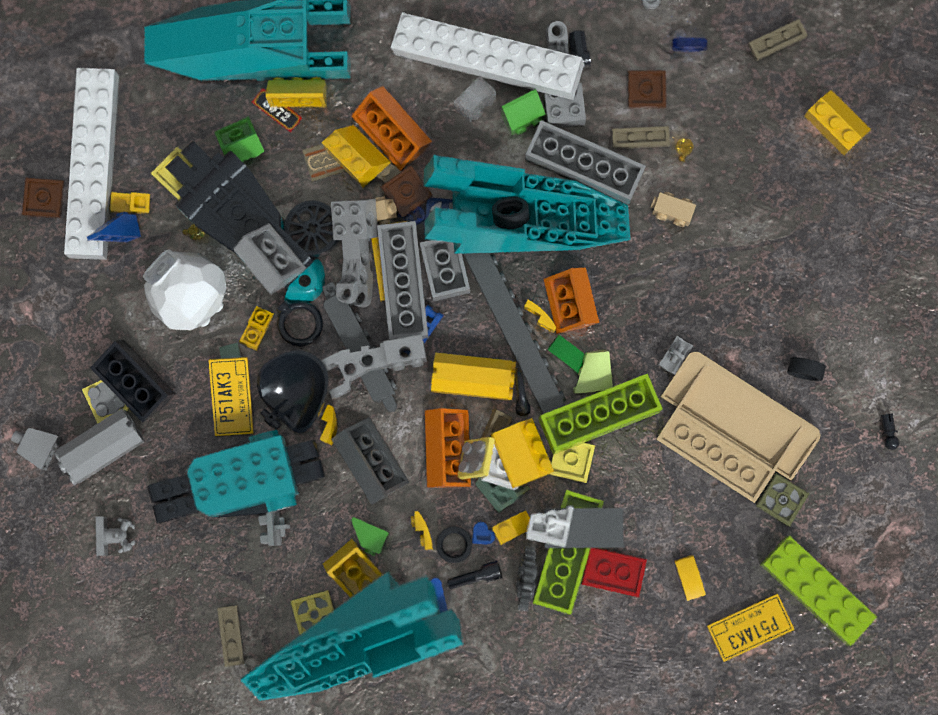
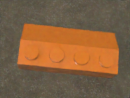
M384 86L369 92L352 114L354 120L400 171L404 170L418 158L432 143L431 139Z
M445 408L425 410L427 488L471 487V478L460 479L457 477L464 441L469 440L468 410Z

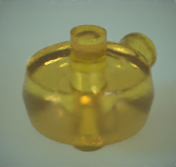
M681 138L676 144V151L680 154L679 161L685 162V157L693 150V143L688 138Z
M194 224L188 229L182 230L183 235H188L192 240H200L205 235V232Z

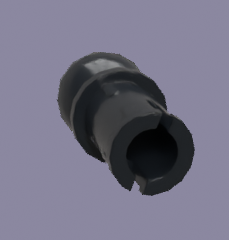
M893 413L880 415L884 430L882 434L887 435L884 445L889 450H895L898 448L900 441L894 435L898 430L895 429Z

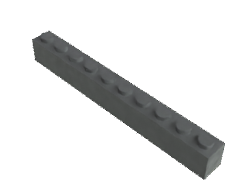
M462 253L518 366L523 370V376L542 414L565 406L564 402L567 400L562 390L558 391L556 387L558 382L554 374L549 373L547 369L549 364L545 356L541 357L538 351L541 348L537 340L532 339L530 335L532 330L528 322L524 323L521 317L524 314L520 306L515 305L513 301L515 296L511 288L507 289L505 285L507 280L503 272H499L496 268L498 262L494 254L490 256L489 253Z

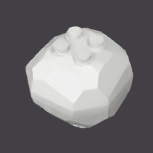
M165 250L143 274V278L146 280L144 284L145 295L150 310L170 329L193 330L199 326L204 327L208 325L210 318L224 306L222 302L226 291L225 275L217 265L199 253Z

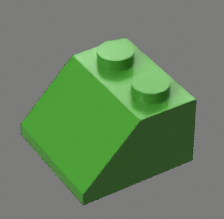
M536 89L502 106L501 117L511 135H520L527 130V127L531 125L534 127L538 126L540 121L545 119V111Z
M249 117L215 131L224 156L229 151H232L243 162L265 152Z

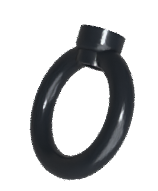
M285 300L276 309L279 313L277 320L278 331L287 343L301 347L310 345L319 338L323 329V319L321 313L314 305L305 301L289 303ZM295 309L308 310L315 318V329L307 338L297 339L290 336L286 331L285 319Z
M517 367L515 369L518 400L515 410L517 415L526 416L530 414L531 406L526 399L523 370Z

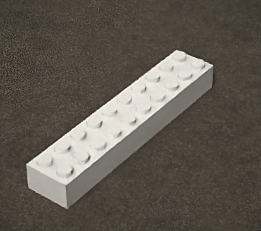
M405 13L401 14L391 45L392 51L397 56L531 90L536 89L539 92L571 100L574 99L584 67L583 59L579 56Z
M77 68L64 250V254L68 258L107 260L108 241H88L87 236L110 220L119 75L115 69Z

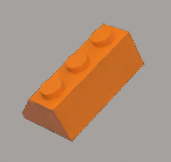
M586 267L570 268L544 279L557 334L586 328L599 323Z

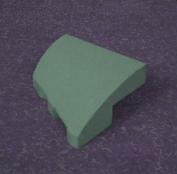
M481 477L475 483L498 513L508 508L530 490L527 485L524 487L518 486L517 489L512 490L483 481Z

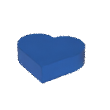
M477 522L473 528L472 544L488 545L494 542V532L488 530V526L484 522Z

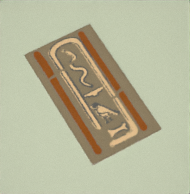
M323 144L302 150L312 182L346 172L326 151Z

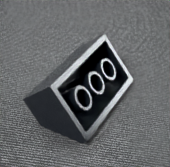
M125 340L114 341L90 367L142 423L162 409L176 394Z

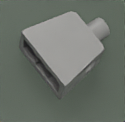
M28 428L25 434L16 430L12 435L11 441L19 444L16 451L19 455L39 469L46 471L62 437Z

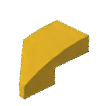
M327 405L321 418L327 424L320 440L332 446L333 441L331 439L336 436L338 425L334 407Z

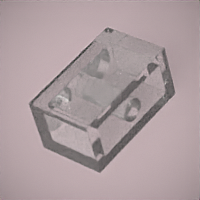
M479 76L454 101V108L469 122L473 119L477 120L483 113L482 109L486 105L489 107L496 100V90Z

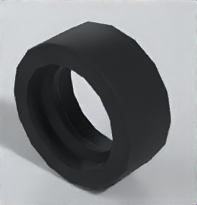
M506 197L496 201L492 206L494 224L499 228L508 230L522 227L529 220L527 202L519 197ZM514 211L517 212V213L508 214V215L504 214V213H507V212H514Z
M792 357L790 358L787 373L804 380L823 381L826 365L811 359Z
M457 526L442 530L436 540V550L439 556L450 563H460L466 560L473 547L469 533ZM451 533L460 534L466 543L465 550L458 556H450L443 549V541Z

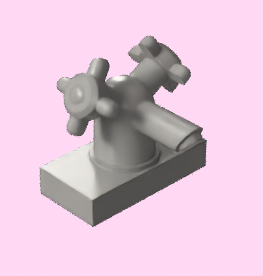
M96 517V556H108V544L112 543L121 544L122 548L118 550L119 553L132 549L135 541L131 543L127 541L126 531L128 527L134 529L135 525L129 519L118 518L117 520L122 523L120 528H107V517Z

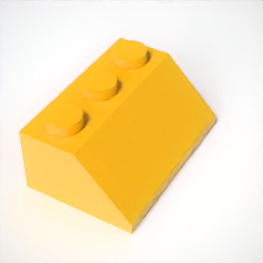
M279 77L273 78V80H268L266 99L270 107H326V82L318 77L311 78V80H303V78L299 77L292 78V80H284V78Z
M832 90L821 97L804 115L843 155L849 152L871 130Z
M354 125L335 130L321 142L326 151L362 188L391 163Z
M532 418L491 434V437L495 439V447L512 489L554 472Z

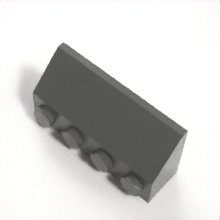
M370 418L342 430L331 439L371 505L409 483Z

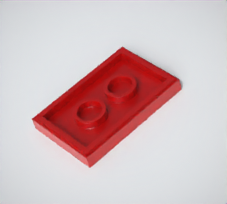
M590 548L582 585L639 598L647 559L599 548Z

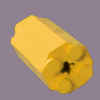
M435 353L431 392L512 400L513 389L510 388H513L515 374L513 373H515L516 362Z

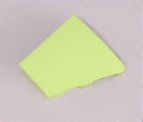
M598 350L585 353L583 366L578 373L580 377L576 387L573 388V393L603 391L613 387L609 351Z

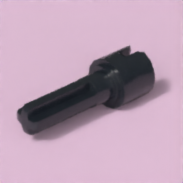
M496 560L483 564L479 570L449 578L447 582L452 590L483 580L490 583L503 579L500 565Z

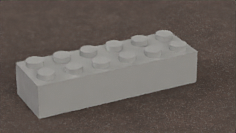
M542 120L525 155V160L577 181L628 205L646 167L641 163Z
M416 221L377 225L389 340L422 335L423 339L429 338Z

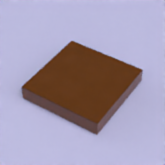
M628 70V109H666V70Z
M412 165L380 187L388 199H393L397 211L402 218L433 197L428 187H424V182Z
M25 178L22 215L61 218L65 181Z

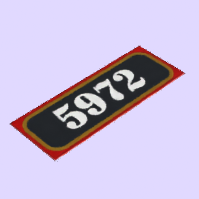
M264 88L252 101L255 106L289 132H292L302 119L289 107H270Z

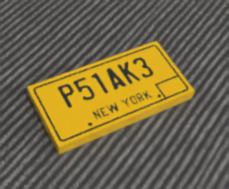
M248 357L209 359L215 436L253 434L254 426Z
M778 594L707 625L723 662L795 630Z

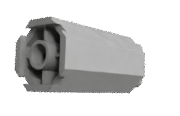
M122 408L58 448L54 455L59 461L58 465L64 473L68 472L70 481L73 485H76L138 447L145 440L140 430H137L131 416Z

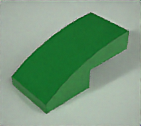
M557 335L547 350L578 374L583 366L585 354L565 338Z

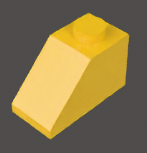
M525 510L493 526L492 530L500 545L527 532L530 517Z

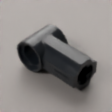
M576 30L569 33L570 54L582 57L584 62L583 68L591 67L585 31Z

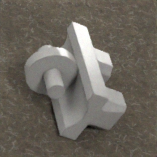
M676 336L659 366L675 375L693 345Z
M280 511L259 515V524L267 525L268 532L261 533L260 543L268 544V546L282 545V537H286L285 529H291V526L285 525L284 517L280 518Z

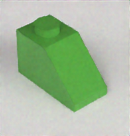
M353 517L351 521L361 546L365 548L364 552L373 556L376 553L381 554L389 532Z

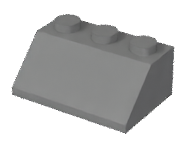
M270 224L245 235L234 248V251L270 294L286 286L306 269Z

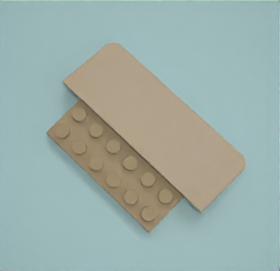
M692 352L686 357L661 395L663 399L677 408L656 440L753 503L756 502L775 471L792 481L820 439V432L815 426L699 352Z

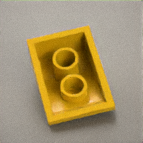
M353 539L348 541L323 563L328 575L350 598L384 575Z

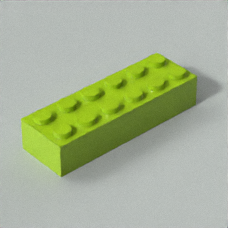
M645 374L540 415L538 420L554 455L660 413L662 406L648 374Z
M566 490L561 508L569 506L574 508H602L604 501ZM549 548L533 603L571 615L590 548Z
M786 536L760 564L847 646H851L877 618L791 536Z

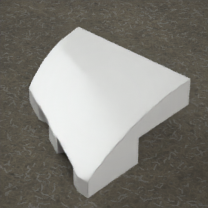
M569 506L567 509L560 511L551 510L546 514L538 513L531 515L527 539L565 547L574 507Z

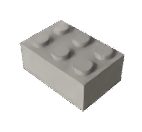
M438 240L420 242L433 302L470 293L462 254H454V243Z

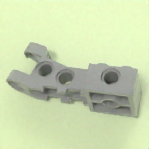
M561 21L550 23L546 28L547 49L569 54L566 25ZM553 26L559 27V36L552 34ZM578 83L573 100L543 93L547 123L558 128L585 125L586 115L582 83Z
M376 199L332 201L333 239L342 240L343 248L342 279L337 283L336 297L340 302L346 304L353 303L357 307L365 308L369 306L372 300L373 271L370 270V260H372L371 252H369L368 241L371 238L378 237ZM346 289H349L350 296L345 299L343 293ZM360 293H364L365 299L362 303H359L358 296Z
M422 335L383 341V343H380L379 348L370 349L369 346H363L361 351L352 353L350 349L341 350L321 361L327 371L339 366L346 380L343 382L344 384L328 390L331 398L336 399L351 392V382L370 371L385 368L399 371L405 369L407 365H412V367L424 366V362H427V356ZM405 350L411 351L408 357H402V352ZM371 356L373 362L370 365H364V357ZM349 364L355 365V371L352 374L345 372V368Z

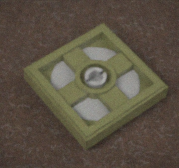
M775 473L756 507L790 527L809 493Z

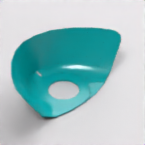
M319 259L314 260L289 285L284 301L287 300L289 303L296 301L311 302L320 296L323 292L322 287L325 286V272ZM302 275L310 277L311 283L309 286L302 287L299 284V278Z

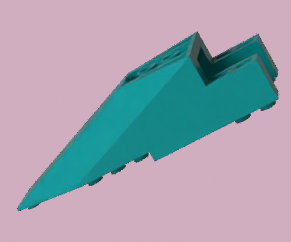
M240 0L199 7L145 26L144 63L198 80L257 79V81H268L277 77L284 78V80H292V78L296 77L303 78V80L314 77L322 79L351 78V60L347 51L309 52L307 48V20L309 25L350 24V3L348 0Z
M433 155L424 168V187L450 190L453 196V210L435 207L425 220V239L454 243V254L581 250L630 240L628 205L577 181L528 174L522 168ZM506 197L524 199L529 209L528 222L516 229L508 230L497 227L493 222L492 206L496 201ZM514 211V212H507V213H504V214L508 215V214H514V213H517V212H515V211Z
M386 572L244 675L241 681L259 701L320 692L371 672L373 678L463 645L460 620L452 609L423 620V617L438 612L435 586L429 578L424 576L399 586L391 574Z

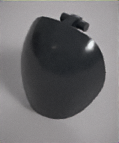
M294 350L282 353L262 366L257 377V389L260 398L272 411L269 413L266 409H263L260 412L265 418L264 421L277 430L281 426L278 420H281L286 426L297 433H304L313 425L323 409L328 392L327 369L319 358L306 351Z

